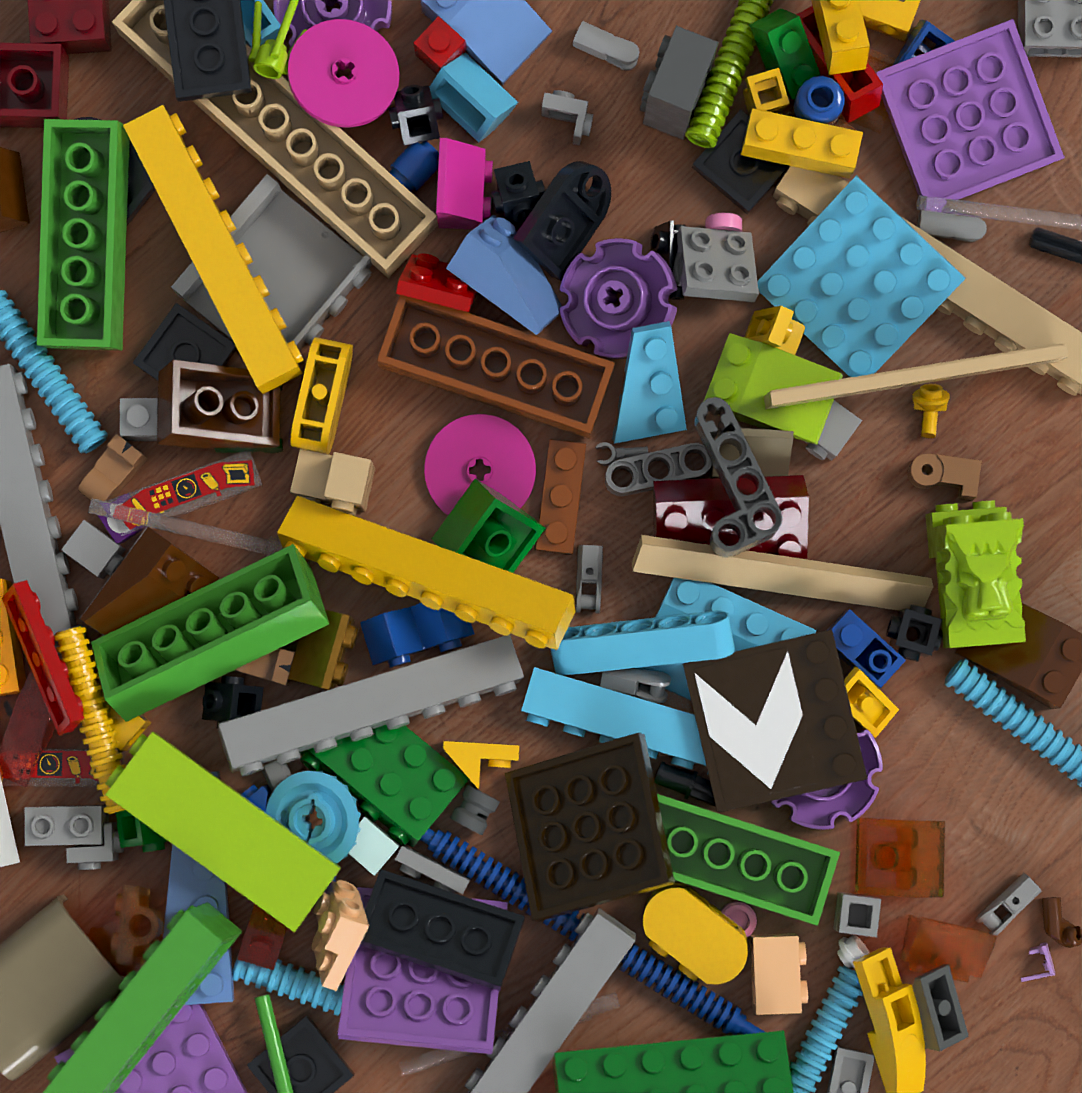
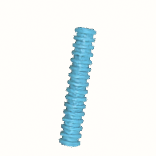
M0 290V341H5L4 347L8 351H13L11 356L14 360H19L18 366L20 369L26 370L24 375L28 379H33L31 382L32 386L39 388L38 394L40 397L46 398L44 402L46 406H52L51 413L54 416H59L58 422L60 425L66 426L64 430L66 434H72L71 441L74 444L80 445L78 447L79 452L82 454L93 451L106 441L108 433L105 430H100V422L93 420L95 417L93 412H87L88 405L85 402H80L81 396L79 393L73 392L75 389L73 384H67L68 377L65 374H60L61 368L59 365L53 364L55 361L53 356H47L48 349L37 346V337L33 336L35 331L31 327L27 328L28 321L25 318H20L21 311L14 309L15 303L13 300H7L8 293L5 290Z
M966 658L959 660L945 678V686H953L956 694H964L963 699L965 701H973V707L976 709L981 707L983 709L982 713L985 716L989 714L993 716L992 721L994 723L1001 722L1002 729L1007 730L1009 728L1013 737H1021L1020 742L1022 744L1029 743L1030 750H1038L1041 758H1049L1048 763L1050 765L1057 764L1058 771L1061 773L1066 771L1068 773L1067 777L1070 780L1075 778L1077 785L1082 787V746L1080 744H1072L1073 739L1071 737L1064 738L1063 731L1060 729L1055 731L1053 729L1054 725L1051 722L1046 724L1043 722V716L1039 715L1036 717L1034 715L1035 710L1024 708L1025 703L1023 701L1016 702L1015 695H1007L1006 689L1004 687L998 688L995 680L989 681L987 680V674H979L977 672L978 667L975 665L970 667L968 665L969 661Z
M248 948L240 950L232 971L234 981H238L240 978L244 980L246 985H249L250 982L255 983V988L257 989L263 986L266 987V992L271 993L275 990L278 991V996L289 995V1000L293 1001L295 998H298L301 1004H305L307 1001L312 1003L311 1007L316 1008L318 1005L322 1006V1011L328 1012L330 1009L334 1011L336 1016H339L341 1013L344 984H340L337 991L323 987L321 979L316 976L315 971L306 973L303 967H299L297 970L293 968L294 965L288 963L287 966L283 965L280 959L274 962L271 961V956L266 955L265 958H262L259 952L255 951L254 954H250Z
M844 965L843 967L838 966L837 971L840 973L838 977H833L832 982H834L832 988L828 987L827 992L829 995L827 999H822L821 1002L824 1004L822 1009L818 1008L816 1011L818 1014L817 1020L812 1019L811 1024L813 1028L811 1031H806L805 1034L808 1038L806 1041H801L800 1045L803 1048L801 1052L796 1051V1062L790 1063L793 1093H815L816 1087L814 1085L822 1079L819 1074L821 1071H826L827 1066L824 1064L826 1060L831 1061L832 1055H830L832 1049H837L838 1045L835 1042L837 1038L842 1039L843 1034L840 1032L842 1028L846 1029L848 1027L846 1020L848 1017L852 1018L854 1013L851 1010L853 1006H858L859 1002L856 1001L858 996H863L856 971Z

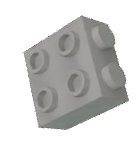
M1018 0V33L1028 57H1082V0Z

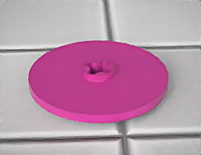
M334 19L316 24L298 38L289 56L287 75L294 98L304 111L325 124L336 127L365 125L380 117L389 108L396 95L399 85V66L395 53L389 43L377 31L360 22ZM338 67L343 71L346 69L351 70L349 80L345 76L340 78L336 76Z
M473 414L450 422L435 436L427 451L424 474L426 485L433 501L445 514H450L473 480L477 479L476 474H470V467L476 465L477 459H483L484 465L491 468V473L485 474L484 480L480 482L499 492L519 508L525 504L535 483L536 463L528 440L517 427L500 417L487 414Z

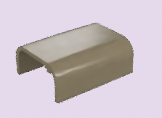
M64 894L57 896L0 943V1072L12 1081L25 1074L93 1017L109 1000L111 1001L121 992L118 987L125 979L112 967L66 911L63 903L68 898Z

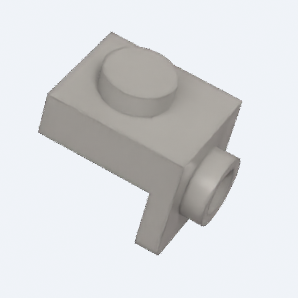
M555 90L553 94L544 93L541 116L576 123L573 144L580 145L582 135H590L593 114L587 113L588 101L574 99V94L561 90Z
M117 822L104 823V845L66 848L67 863H78V870L101 869V862L119 860V853L124 852V848H120Z

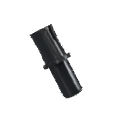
M661 761L654 779L656 785L658 784L684 794V799L688 800L689 797L716 807L710 780L697 776V771H694L692 774Z

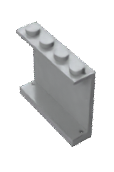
M268 174L265 175L231 215V219L237 229L231 232V235L237 245L241 242L245 244L253 260V263L247 266L253 277L259 274L262 277L270 293L269 296L264 298L270 310L277 307L287 328L281 330L287 343L294 340L299 351L306 343L311 346L314 337L322 335L324 331L322 324L330 315L336 317L348 303L345 297L354 286L359 289L369 279L372 273L369 270L372 266L370 258L367 255L364 257L283 192L279 183ZM192 261L171 288L180 298L232 340Z

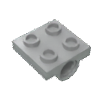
M680 226L677 233L678 251L674 260L673 275L677 286H682L683 296L755 302L759 295L752 233Z

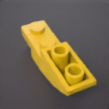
M881 947L853 961L874 1026V1030L868 1032L867 1035L886 1093H920L924 1090L926 1056L918 1004L912 984H902L891 948Z

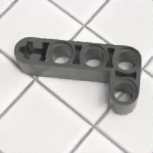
M712 397L700 404L694 424L736 511L716 523L710 534V546L719 556L731 557L772 538L782 524V514L730 406L721 398ZM709 411L713 416H721L718 428L722 435L716 440H713L718 432L713 421H705ZM726 444L735 446L739 451V458L733 461L724 459L720 454V447ZM743 478L750 479L756 486V492L752 495H744L737 489L736 482ZM756 513L768 514L773 522L772 528L768 530L757 528L754 524L753 516ZM726 528L735 531L738 536V543L733 546L722 544L718 538V532Z

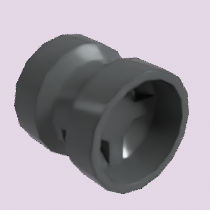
M467 784L462 794L464 800L459 807L454 809L450 818L464 827L483 835L488 826L486 820L490 813L496 811L500 801Z

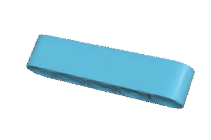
M708 611L568 627L558 650L551 648L550 650L555 673L559 675H574L720 659L733 654L735 647L728 613L725 611Z

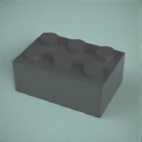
M679 26L675 27L672 37L664 36L657 54L656 69L650 70L643 88L644 93L639 110L645 112L643 125L684 140L686 130L690 126V120L694 116V110L698 106V100L702 96V90L705 88L707 78L710 76L719 42Z

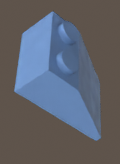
M421 0L422 13L432 22L439 16L466 40L467 53L502 85L552 33L549 26L525 0Z
M492 215L467 234L446 269L531 332L538 335L560 315L559 309L562 305L539 264L513 239L517 233L514 225L504 218Z

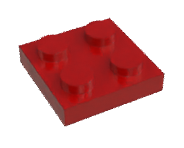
M421 253L411 255L398 280L396 294L469 312L477 291L447 270L446 267L449 263L439 261L434 255Z

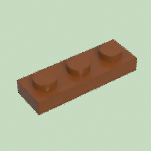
M549 440L539 523L546 529L537 540L536 551L573 555L587 443Z

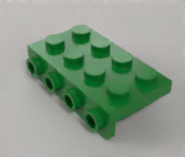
M387 725L372 729L374 735L352 742L349 736L336 740V747L323 752L315 753L314 748L299 752L302 756L300 761L310 771H323L325 774L336 776L338 781L347 785L350 794L360 804L358 807L360 812L373 822H376L378 819L389 828L387 831L389 836L403 846L408 844L414 847L469 781L465 774L406 726L388 730Z

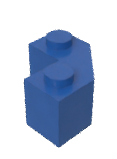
M422 603L382 613L360 622L372 664L388 662L389 668L411 662L410 655L439 647L440 652L459 648L462 646L460 639L475 634L472 623L461 620L455 613L442 608L440 610H433Z

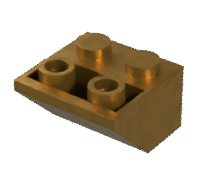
M325 610L329 625L299 639L288 679L331 690L336 688V685L343 686L349 664L344 663L343 660L347 648L354 649L359 628L354 626L355 620L351 616Z

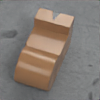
M115 434L107 444L108 448L78 487V491L101 509L107 507L148 460L145 455L118 434Z
M922 454L916 457L909 465L907 470L908 479L913 486L919 489H928L932 486L959 489L957 499L973 501L977 498L982 461L945 455Z
M277 649L235 670L290 686L291 680L288 677L295 652Z

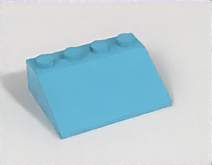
M674 577L655 616L663 617L708 611H725L729 615L735 651L816 633V630L715 584ZM684 663L635 668L668 674L671 677V682L665 689L691 700L683 667Z

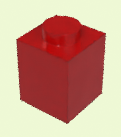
M439 16L413 43L415 56L436 74L439 73L442 67L465 52L467 53L466 40Z

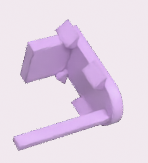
M1047 942L1030 948L1029 954H1044L1046 960H1044L1043 966L1045 971L1049 972L1021 978L1022 982L1055 975Z

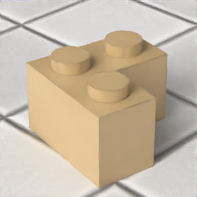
M300 449L290 493L295 497L300 496L317 503L332 504L331 508L356 516L357 510L366 512L376 468L369 459L334 452L333 455Z

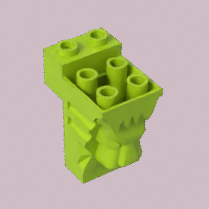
M995 500L972 502L973 509L958 510V503L935 505L936 512L925 514L929 559L936 558L943 648L1026 642L1025 621L1022 618L1020 596L1022 579L1016 574L1018 565L1022 564V558L1016 554V547L1022 542L1023 518L1012 519L1011 512H1007V507H995Z

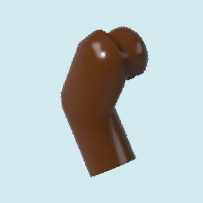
M1061 897L1042 898L1043 923L1046 934L1063 947L1072 948L1080 946L1082 944V928L1074 926L1062 917Z

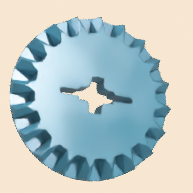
M307 770L287 777L272 792L266 807L267 814L336 864L348 856L350 850L356 845L355 841L361 830L359 827L361 813L356 807L357 799L350 794L347 785L338 781L336 776L325 774L323 771ZM315 808L317 817L322 819V824L315 826L313 831L311 829V822L306 821V815L312 814Z

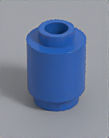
M427 141L421 144L419 142L410 144L390 165L391 171L389 173L410 192L413 190L417 192L438 170L439 162L437 159L439 158V152Z

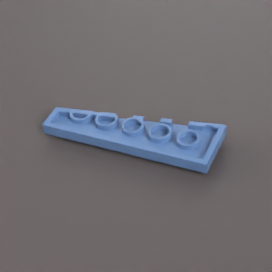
M220 771L211 772L220 779ZM173 844L163 939L170 932L166 928L170 920L181 909L185 912L191 905L197 907L209 902L229 919L227 883ZM231 947L185 1005L234 1001Z

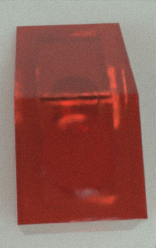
M254 903L237 959L274 970L287 927Z

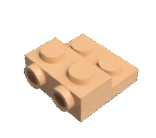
M344 880L331 881L326 892H323L314 905V914H316L318 921V930L312 941V950L316 958V969L319 970L322 986L337 991L369 927L359 890Z

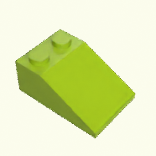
M729 333L704 401L712 397L721 398L728 403L737 421L766 430L794 431L793 438L817 445L834 398L766 409L764 396L771 390L842 379L843 375L768 344Z

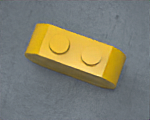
M314 337L310 346L292 424V447L324 454L330 453L350 373L353 345Z
M675 882L673 885L658 888L648 898L643 915V928L646 936L651 939L648 944L654 951L665 958L670 954L681 963L678 966L681 972L693 981H697L700 978L706 984H723L732 980L741 972L747 960V936L745 930L731 918L724 915L693 888L682 882Z

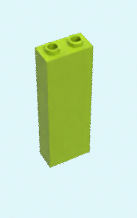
M151 732L148 737L142 734L129 751L134 757L125 769L119 765L107 780L106 785L110 789L105 795L295 932L341 867L156 732Z

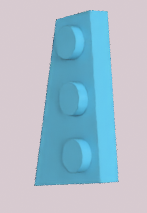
M670 322L632 328L624 370L623 389L618 403V417L612 436L614 444L687 430Z

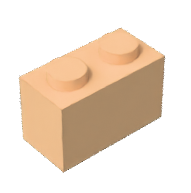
M795 933L750 935L753 1012L756 1015L802 1013V1004L808 1003L807 981L801 980L800 965H806L805 942H799V936Z

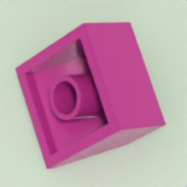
M440 138L436 205L439 228L473 230L483 223V219L491 217V197H484L485 183H492L493 161L486 160V149L449 138Z

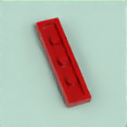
M27 580L14 583L2 597V600L58 736L72 732L84 719L82 701L78 695L74 694L69 683L67 665L63 660H60L54 646V634L51 628L45 625L40 613L41 605L37 594L31 591Z

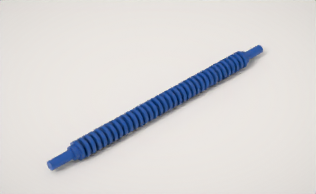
M429 828L420 840L429 845L427 849L434 853L432 857L437 859L440 853L444 854L441 860L442 863L446 864L450 858L453 861L449 867L454 869L457 863L460 864L461 867L458 870L460 874H463L467 868L470 871L466 877L470 880L475 873L478 875L475 883L480 884L482 879L487 880L483 887L488 890L491 884L495 885L492 893L497 895L500 889L503 890L500 896L503 900L510 894L512 897L508 903L514 905L517 899L520 900L517 908L521 911L525 905L529 906L524 877L520 883L517 882L519 873L515 872L512 877H509L508 875L511 871L509 867H506L502 873L499 871L503 865L498 861L496 866L492 867L491 864L494 858L489 857L487 862H484L483 858L486 853L481 851L478 857L474 856L477 848L473 846L470 852L466 851L469 845L466 841L459 847L457 844L461 838L455 836L451 842L449 838L452 833L449 831L445 834L438 829L436 833ZM530 907L525 912L528 915H531ZM579 911L546 919L543 921V924L548 926L550 921L553 920L554 923L551 929L556 931L561 925L562 929L559 934L565 936L569 930L571 933L568 939L574 941L576 936H579L574 930L585 913H582L578 919ZM636 944L632 945L621 960L620 971L625 972L630 967L628 975L633 978L636 972H638L636 980L640 983L647 977L645 986L650 988L655 982L653 991L659 993L664 988L662 996L668 998L673 993L670 1001L676 1003L681 998L679 1006L683 1009L690 1003L687 1009L688 1012L693 1014L698 1008L696 1017L702 1019L706 1013L704 1021L710 1024L715 1019L713 1027L719 1029L724 1024L721 1030L724 1034L727 1035L730 1032L733 1035L738 1033L742 1035L765 1032L746 1020L747 1016L741 1013V1008L737 1005L730 1011L733 1006L732 1002L726 1001L722 1006L725 998L719 995L714 1001L716 993L712 990L705 996L707 987L701 985L697 991L699 982L692 981L688 985L690 978L686 975L679 980L682 972L677 969L671 975L673 970L671 965L668 964L663 970L665 962L659 959L654 965L656 956L652 954L646 960V950L642 949L639 954H636L639 948Z

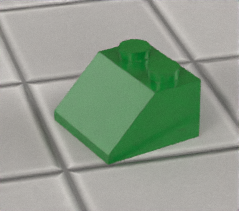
M474 479L431 539L439 547L514 573L546 528L502 494Z

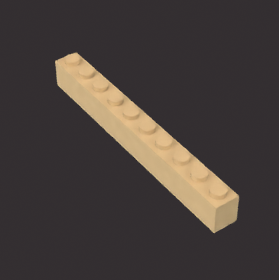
M790 166L776 187L772 197L778 200L776 204L782 210L791 215H795L797 212L808 219L807 224L810 225L849 183L839 176ZM904 219L966 277L937 308L939 311L947 315L954 313L965 320L963 325L967 329L978 335L987 334L996 340L995 346L1003 352L1058 343L1066 344L1067 358L1058 362L1028 366V368L1040 375L1049 374L1058 380L1057 385L1062 390L1074 396L1077 393L1082 396V332Z

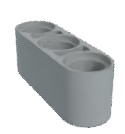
M690 443L612 462L605 474V485L607 490L616 496L642 493L653 490V481L703 478L709 471L712 461L704 445L700 443ZM689 453L700 454L704 459L703 469L692 471L687 468L684 462L685 456ZM653 461H661L666 464L668 475L663 479H655L649 474L648 465ZM617 469H625L631 474L632 483L627 487H618L613 483L611 474Z

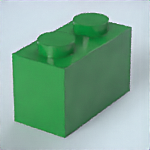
M780 8L749 25L766 71L776 68L780 69L788 98L794 99L798 89L805 81L812 77L821 76L800 16Z

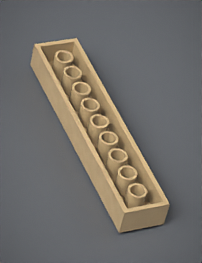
M132 0L112 23L118 34L174 84L164 0ZM246 44L247 54L249 58L252 48ZM249 61L252 92L192 100L363 256L367 255L371 263L388 279L438 226L437 215L342 129L325 124L304 111L294 98L289 82L283 76L279 79L263 77L253 69L254 62Z

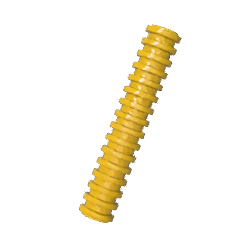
M78 626L55 633L54 638L55 641H58L59 647H56L57 653L61 652L62 658L60 660L65 662L69 671V683L74 694L78 695L82 701L84 719L81 721L83 727H80L79 730L80 733H85L86 738L83 739V743L89 746V750L86 753L87 756L91 755L93 760L89 762L90 767H95L96 770L93 773V777L99 780V784L96 787L103 794L100 796V801H105L106 804L103 811L104 813L112 814L125 809L105 795L110 789L106 782L119 765L125 769L126 764L121 763L120 759L123 758V753H118L117 747L120 746L119 741L115 742L114 736L117 733L110 726L113 724V719H108L107 713L110 712V709L104 706V701L106 700L104 696H101L100 690H102L101 684L98 685L97 682L99 674L95 673L93 668L97 666L96 662H91L90 656L93 655V651L87 648V644L90 641L88 638L85 639L83 635L86 632V628Z

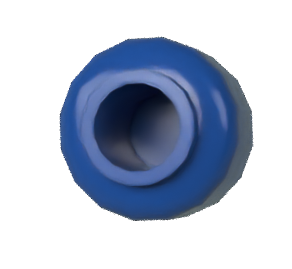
M825 76L812 77L805 81L798 89L793 104L794 114L800 119L833 125L843 111L845 104L844 92L840 85L832 78Z

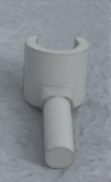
M602 442L596 446V449L610 448L612 451V455L608 460L597 461L603 466H610L617 459L648 453L647 446L615 448L608 442Z

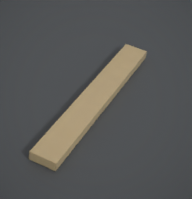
M1058 343L771 390L764 396L766 409L1058 362L1068 357L1066 344Z
M641 535L632 561L633 572L899 611L905 608L910 609L911 605L924 607L933 589L932 578L747 550L735 556L722 557L716 554L711 546L707 544Z

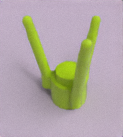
M290 0L276 40L268 39L262 45H260L262 3L260 1L255 2L252 49L248 60L254 62L253 69L259 75L269 79H279L282 75H287L289 56L294 44L287 53V47L283 43L299 0ZM304 29V30L301 32V34L299 35V37H300L305 31H307V29Z

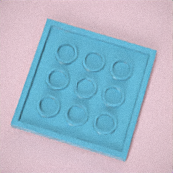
M856 175L758 280V289L775 307L783 306L794 311L792 320L805 326L803 334L851 378L875 374L966 277Z

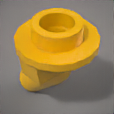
M924 384L912 394L914 409L923 410L921 436L924 438H935L938 411H946L950 395L949 392L943 390L942 386L938 384Z

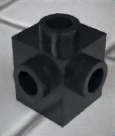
M410 85L404 87L401 91H397L394 97L395 106L388 109L392 129L400 128L403 144L409 145L439 139L437 121L443 120L440 99L439 97L432 99L429 85Z
M530 161L494 169L497 190L491 191L495 211L496 213L503 212L505 219L513 225L525 222L545 192L543 181H535Z
M911 605L910 609L900 610L898 616H891L886 637L891 638L889 645L894 649H898V653L904 659L918 662L920 656H932L933 651H938L943 638L942 629H940L942 619L931 616L932 610ZM909 627L915 628L918 632V637L915 641H910L906 638Z
M222 676L221 683H206L205 694L202 700V720L217 721L216 729H218V725L260 712L264 687L244 685V678Z

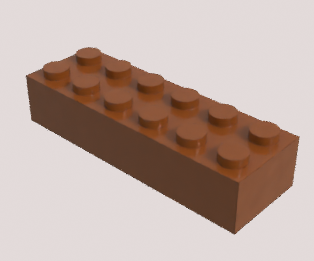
M403 295L399 296L377 358L379 368L587 439L591 437L615 365L614 362L458 309Z

